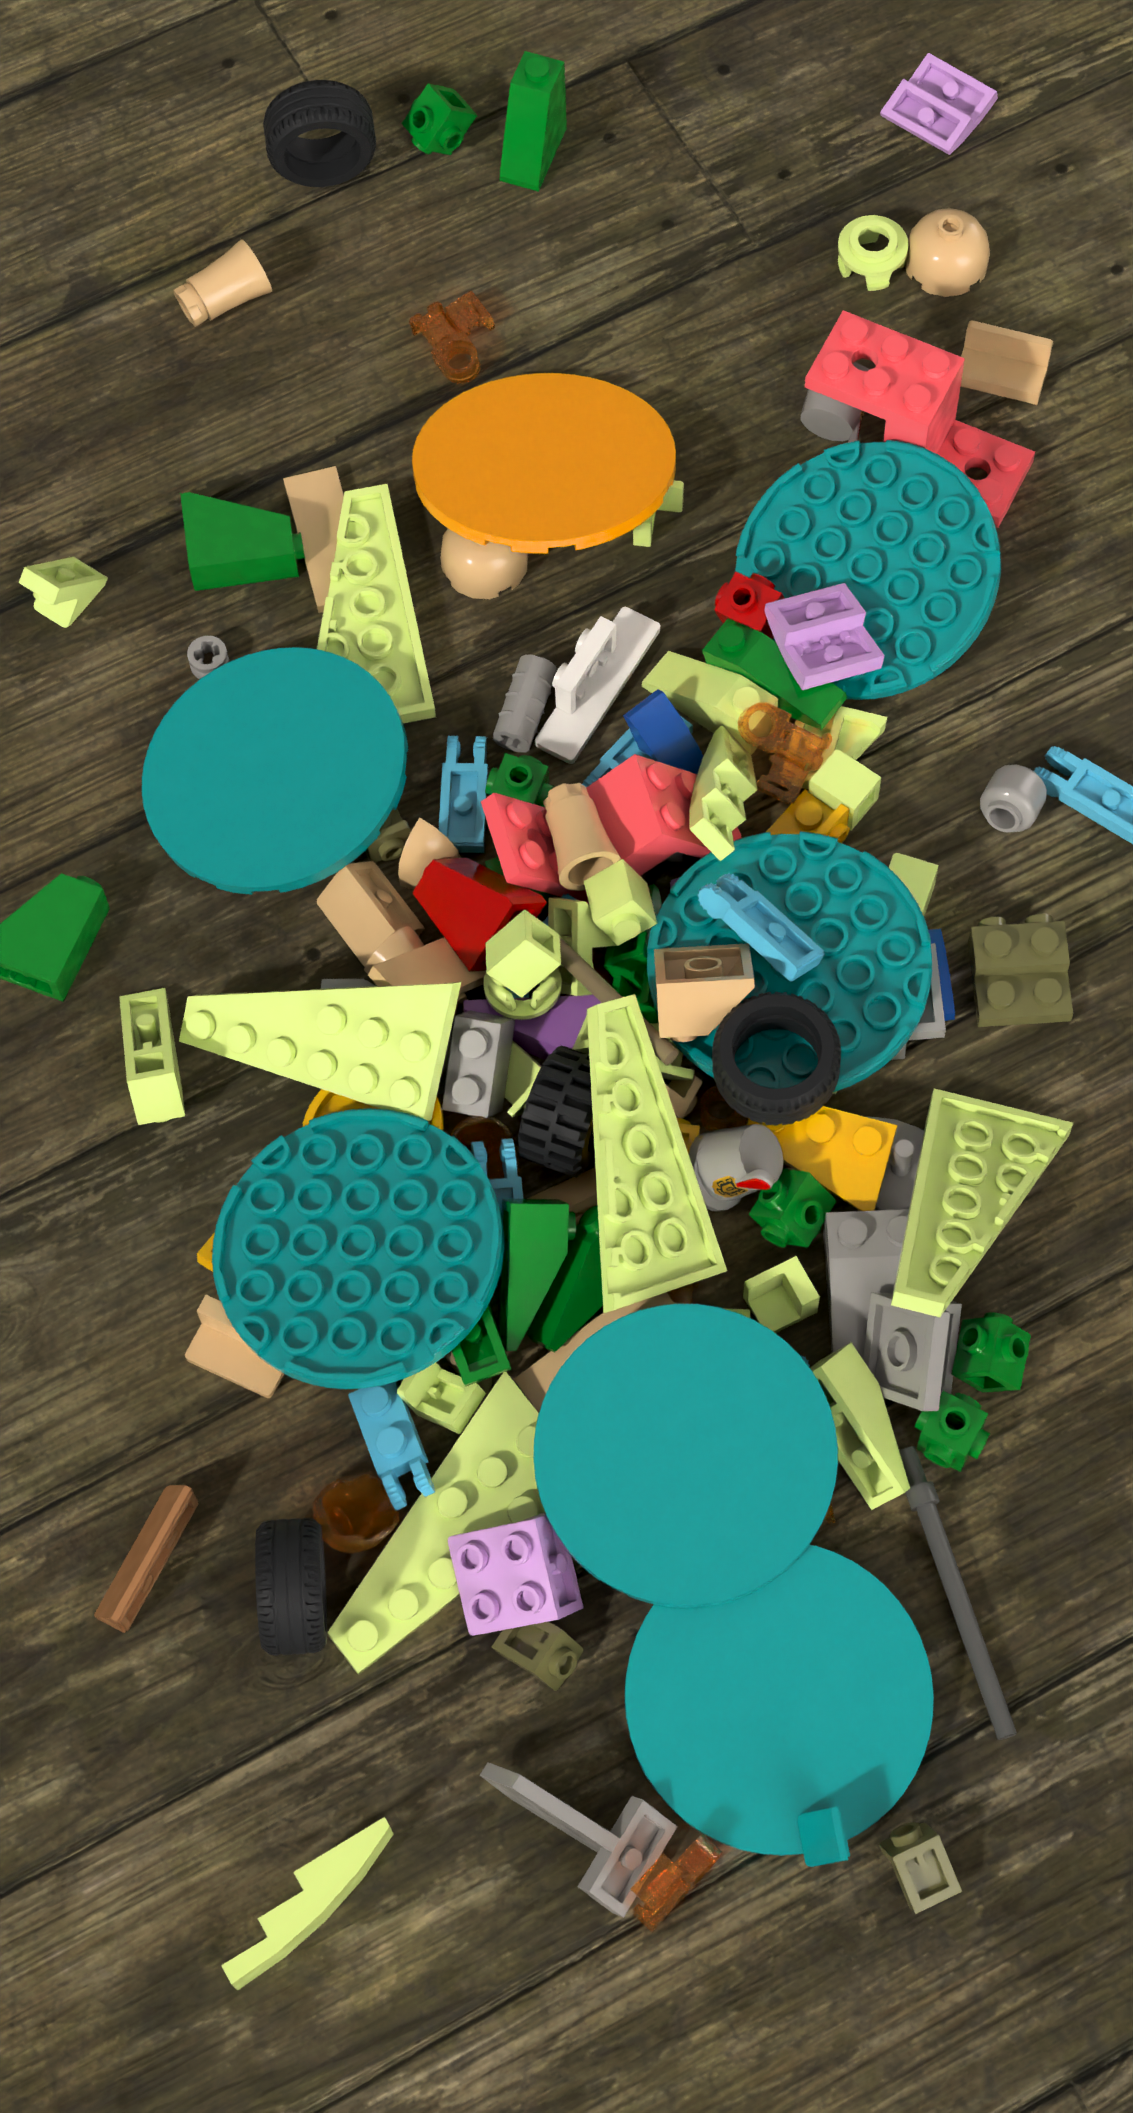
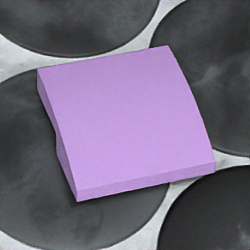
M928 53L909 81L905 79L901 81L880 114L885 119L950 155L965 141L998 99L997 91Z
M845 583L765 604L764 611L777 646L802 690L882 668L885 655L864 628L866 612Z

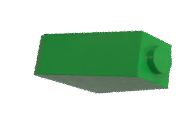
M524 51L510 82L500 181L539 192L567 129L564 61Z
M180 493L188 565L195 591L299 577L297 560L305 559L301 532L293 533L290 516L195 493Z
M61 873L0 923V979L64 1002L110 910L102 886L86 876L73 878Z

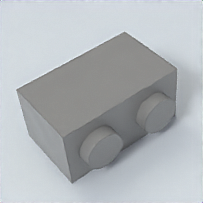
M471 1010L455 1016L442 1110L489 1118L503 1111L515 1019Z

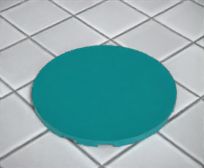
M893 440L869 443L854 441L824 449V453L801 465L798 463L779 477L757 502L744 526L736 550L735 572L749 578L752 573L767 578L776 586L775 590L783 594L784 598L842 583L847 585L866 612L864 628L885 655L881 669L832 682L846 692L847 699L853 700L877 699L909 691L925 684L953 665L969 649L986 624L996 600L1001 576V550L996 526L987 504L975 485L962 471L940 455L910 443Z
M299 647L263 650L245 655L216 668L198 680L172 705L157 727L147 750L142 773V799L147 821L154 836L177 866L190 876L215 885L217 889L252 895L254 891L279 890L282 893L306 887L335 874L353 862L381 834L379 829L388 818L390 812L396 810L407 778L405 774L408 752L406 731L391 697L383 686L365 669L344 657L322 650Z
M800 831V834L771 835L770 832L747 836L734 841L735 850L722 861L712 852L698 860L672 886L670 894L664 901L658 915L656 914L657 924L650 931L647 947V975L649 991L657 1016L654 949L747 943L722 919H713L706 909L703 910L697 896L703 886L710 883L717 884L716 880L722 875L728 873L732 875L734 873L736 877L738 876L739 880H743L754 891L761 893L824 950L823 953H825L816 967L790 982L749 945L755 987L741 1003L751 996L755 995L757 997L760 993L771 992V994H774L775 992H787L788 995L793 993L797 996H802L804 1000L808 999L815 1003L818 1008H821L834 1024L841 1044L840 1074L833 1092L850 1087L868 1078L897 1055L910 1039L924 1013L929 997L933 970L931 939L925 918L909 889L891 869L866 851L862 853L855 848L838 842V838ZM719 1025L709 1035L698 1036L695 1040L688 1042L672 1041L694 1065L714 1078L712 1048ZM771 1029L756 1033L743 1042L735 1054V1063L742 1074L755 1084L766 1088L782 1089L792 1087L807 1079L818 1065V1056L813 1047L796 1033L781 1029Z
M372 1108L345 1110L309 1120L308 1125L297 1129L284 1138L281 1135L267 1145L251 1160V1167L242 1176L238 1184L233 1185L221 1208L213 1239V1276L219 1300L233 1328L245 1344L271 1367L299 1381L326 1388L362 1389L393 1383L421 1372L447 1355L470 1333L489 1305L497 1287L504 1256V1226L494 1189L478 1160L468 1148L454 1136L451 1137L441 1129L429 1124L423 1118L404 1112Z
M670 1304L639 1310L613 1321L587 1338L570 1355L551 1382L542 1402L534 1436L533 1460L536 1484L547 1519L569 1554L586 1571L599 1581L601 1580L631 1598L654 1605L696 1608L714 1606L749 1595L785 1572L799 1559L822 1525L830 1506L836 1483L838 1443L832 1412L821 1385L806 1362L785 1340L757 1321L730 1310L700 1304Z
M809 1545L799 1559L785 1572L757 1589V1591L734 1601L696 1608L653 1605L636 1635L629 1656L625 1677L624 1700L626 1721L636 1758L656 1793L683 1821L703 1835L721 1844L757 1854L783 1856L803 1854L797 1823L798 1816L803 1813L838 1806L842 1810L848 1840L876 1823L895 1805L913 1780L924 1757L931 1732L934 1694L932 1674L924 1645L912 1619L899 1600L881 1581L857 1563L830 1550Z

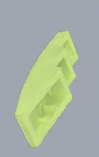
M723 725L715 730L703 756L694 783L689 808V829L720 861L735 850L732 831L746 820L743 802L757 791L752 756Z
M385 1817L294 1871L303 1891L257 1918L267 1938L221 1965L230 1983L237 1990L284 1959L319 1928L363 1880L394 1835Z

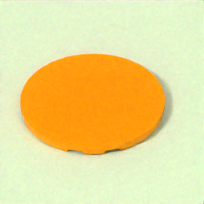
M536 373L490 381L469 389L449 400L427 420L419 432L413 448L412 465L416 491L423 505L431 515L451 531L485 546L490 541L511 546L512 552L548 554V548L574 545L575 550H581L608 542L628 533L651 517L662 505L664 495L669 487L673 485L676 471V449L672 433L664 419L652 406L634 393L609 382L591 377L562 373Z

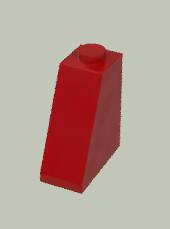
M469 858L433 859L425 868L422 878L412 892L469 972L486 970V942L524 909L537 918L547 903L542 895L528 888L506 883L504 876Z

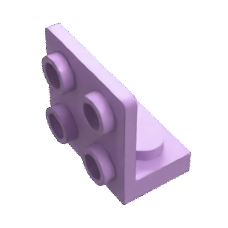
M545 1513L523 1521L460 1533L448 1538V1546L470 1635L475 1636L559 1620L584 1608L572 1556L556 1535Z

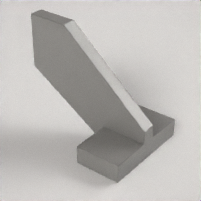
M487 1762L480 1774L482 1778L511 1800L597 1852L578 1888L610 1912L623 1918L677 1828L674 1823L647 1802L631 1796L612 1830L609 1832L518 1773Z

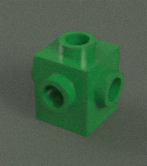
M428 83L420 96L412 103L409 113L401 124L413 136L411 139L412 143L426 154L435 152L451 155L462 143L465 133L477 117V114L453 88Z
M505 753L499 769L493 767L490 771L485 793L489 795L498 793L544 807L543 801L548 797V791L555 786L549 783V767L547 765H543L539 760L531 756L521 755L517 757Z
M782 1169L778 1181L773 1183L772 1188L760 1191L759 1198L749 1215L762 1227V1236L772 1244L779 1247H786L789 1244L808 1248L812 1240L821 1231L826 1213L832 1210L837 1200L809 1172Z
M989 1312L985 1313L983 1318L963 1319L951 1375L982 1393L1020 1390L1031 1334L1014 1325L1011 1317L1001 1313Z
M943 1390L940 1396L939 1411H921L914 1427L922 1431L916 1449L922 1452L931 1462L941 1467H951L961 1472L969 1456L975 1459L979 1458L990 1436V1432L983 1429L988 1413L981 1410V1405L970 1396L963 1393H955L953 1396ZM946 1422L955 1426L959 1430H953L949 1428Z

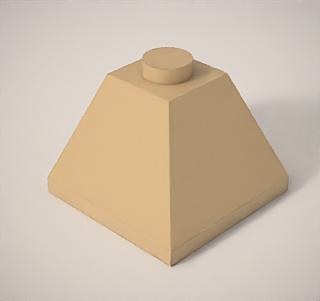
M748 943L654 949L659 1038H670L676 1042H688L695 1040L698 1036L709 1035L721 1023L727 1013H730L731 1009L736 1007L754 989V974Z

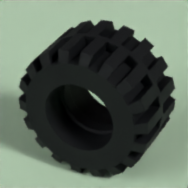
M561 1045L547 1057L529 1093L519 1129V1155L522 1159L576 1178L588 1168L595 1157L590 1059L588 1054Z

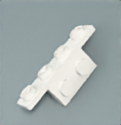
M622 607L613 622L600 616L592 630L585 629L577 641L575 647L576 654L569 664L564 662L554 676L552 686L555 688L556 708L535 738V746L568 764H573L660 633V624L628 607Z

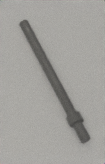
M915 1446L901 1449L899 1452L910 1489L905 1494L911 1511H917L997 1740L1010 1738L1016 1735L1017 1732L936 1507L940 1500L934 1483L927 1481Z

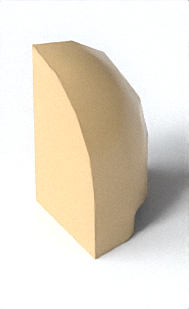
M422 818L418 819L410 832L399 861L398 876L400 886L412 890L415 889L423 876L425 868L433 859L461 858L458 849L436 827Z

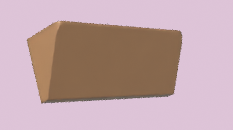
M169 1485L163 1490L97 1608L94 1616L98 1620L123 1633L130 1629L199 1504L192 1488L186 1485Z

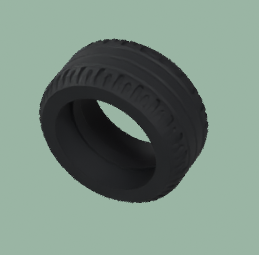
M311 80L298 83L278 94L266 109L263 127L268 159L273 169L280 176L291 182L309 187L337 185L361 173L373 159L376 148V136L372 110L366 98L349 85L331 80ZM316 129H336L341 131L336 135L322 139L298 137L303 133Z
M767 992L764 994L760 993L757 997L755 995L751 996L742 1003L740 1002L736 1007H733L731 1012L727 1013L716 1031L712 1048L714 1080L727 1104L732 1109H735L738 1114L745 1118H750L751 1121L760 1124L764 1122L766 1125L774 1126L802 1121L820 1110L830 1099L836 1088L841 1063L839 1035L828 1015L821 1008H818L815 1003L808 999L804 1000L802 996H797L793 993L788 995L787 992H775L774 994ZM781 1029L791 1031L804 1038L815 1050L818 1056V1065L813 1073L801 1083L788 1088L773 1089L757 1085L746 1078L735 1063V1054L743 1042L752 1035L765 1030Z
M312 1518L264 1521L256 1529L255 1538L256 1599L261 1648L268 1654L275 1656L280 1654L293 1655L319 1652L327 1644L326 1576L321 1524Z

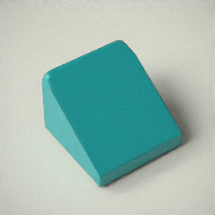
M838 1806L803 1813L798 1816L797 1823L804 1860L807 1866L814 1867L849 1860L850 1852L842 1810Z

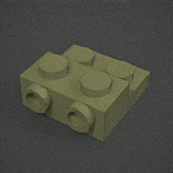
M1036 914L1026 918L1023 924H1006V920L1002 917H989L981 920L978 926L971 927L968 948L978 1027L1070 1022L1072 1020L1073 1007L1068 976L1070 958L1065 921L1053 922L1052 916L1048 914Z

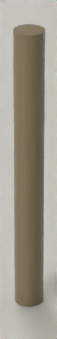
M560 937L561 964L601 1003L622 998L604 978ZM643 1017L655 1055L665 1065L671 1064L677 1058L679 1051L666 1038H659V1031Z

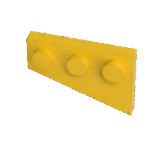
M825 1106L815 1114H811L810 1117L799 1122L795 1121L793 1124H778V1126L766 1125V1123L762 1122V1125L769 1128L777 1137L782 1148L783 1163L798 1171L809 1172L828 1192L858 1209V1211H875L896 1135L897 1125ZM749 1118L747 1125L760 1124V1123L755 1122V1121H751L750 1118Z

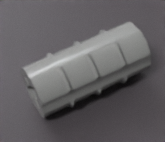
M523 655L520 657L515 674H512L513 679L509 691L505 694L506 699L503 708L498 713L499 719L493 733V740L499 746L514 752H527L530 750L535 733H538L537 727L542 714H544V707L548 696L551 694L552 682L556 674L557 667L549 660L535 655Z

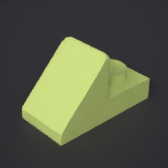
M69 557L24 567L19 583L33 591V596L36 598L34 602V609L58 625L67 628L101 591L108 577L77 558Z
M557 897L549 898L548 926L560 934V937L594 969L592 948L618 945L593 922L590 907L586 901ZM562 964L558 967L562 980V994L574 996L592 995Z

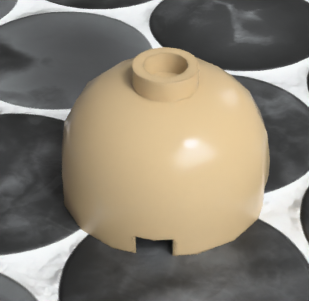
M952 208L939 209L925 215L912 228L908 238V253L905 259L907 275L911 280L913 275L918 282L922 283L921 289L929 294L949 297L962 295L970 291V286L979 279L980 283L987 271L990 256L987 233L975 217L962 210Z
M447 529L443 535L440 556L443 573L451 581V586L461 594L476 599L499 597L500 591L506 590L510 586L511 590L517 587L527 572L528 553L512 552L511 546L490 541L485 546L466 539L450 529Z

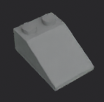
M909 1209L826 1213L823 1238L832 1353L852 1342L863 1359L871 1292L893 1294Z

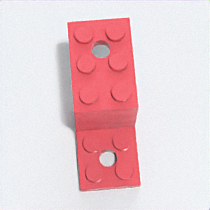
M843 310L805 377V388L886 420L883 442L893 440L925 448L955 465L965 475V472L970 468H981L986 471L988 476L982 480L968 478L980 492L993 517L996 528H999L1033 463L1035 451L955 420L965 358ZM860 359H868L876 367L868 371H862L857 369L853 363Z
M634 754L586 787L589 797L595 803L606 833L621 859H624L641 876L676 852L700 859L709 854L711 851L689 829V808L697 774ZM492 793L481 801L506 883L560 897L563 894H569L575 899L586 901L589 904L586 890H569L560 884L557 857L545 818V807L498 793ZM738 827L732 831L733 841L742 838Z

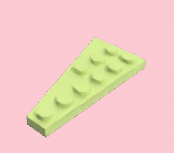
M382 484L344 492L337 531L335 558L330 571V586L328 597L325 600L317 650L344 657L369 672L391 697L402 722L408 723L435 718L436 713L388 484Z
M461 982L188 996L179 1042L380 1109L404 1112L431 1121Z
M635 994L600 1003L587 1009L603 1314L727 1271Z
M934 1088L929 1104L894 1285L892 1306L936 1317L942 1316L1067 1140L1073 1122Z
M507 1372L502 1373L431 1478L435 1493L426 1497L421 1493L327 1632L328 1636L358 1675L460 1596L448 1546V1538L450 1536L519 1522L545 1513L536 1484L533 1460L534 1436L539 1413Z

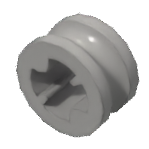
M199 637L191 642L188 647L187 657L192 673L198 679L203 678L216 668L229 662L226 646L217 637ZM208 652L213 653V663L204 664V654Z

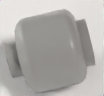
M1005 765L997 769L981 795L980 808L988 823L998 831L1022 832L1030 828L1036 820L1046 801L1047 789L1043 780L1031 769L1020 765Z

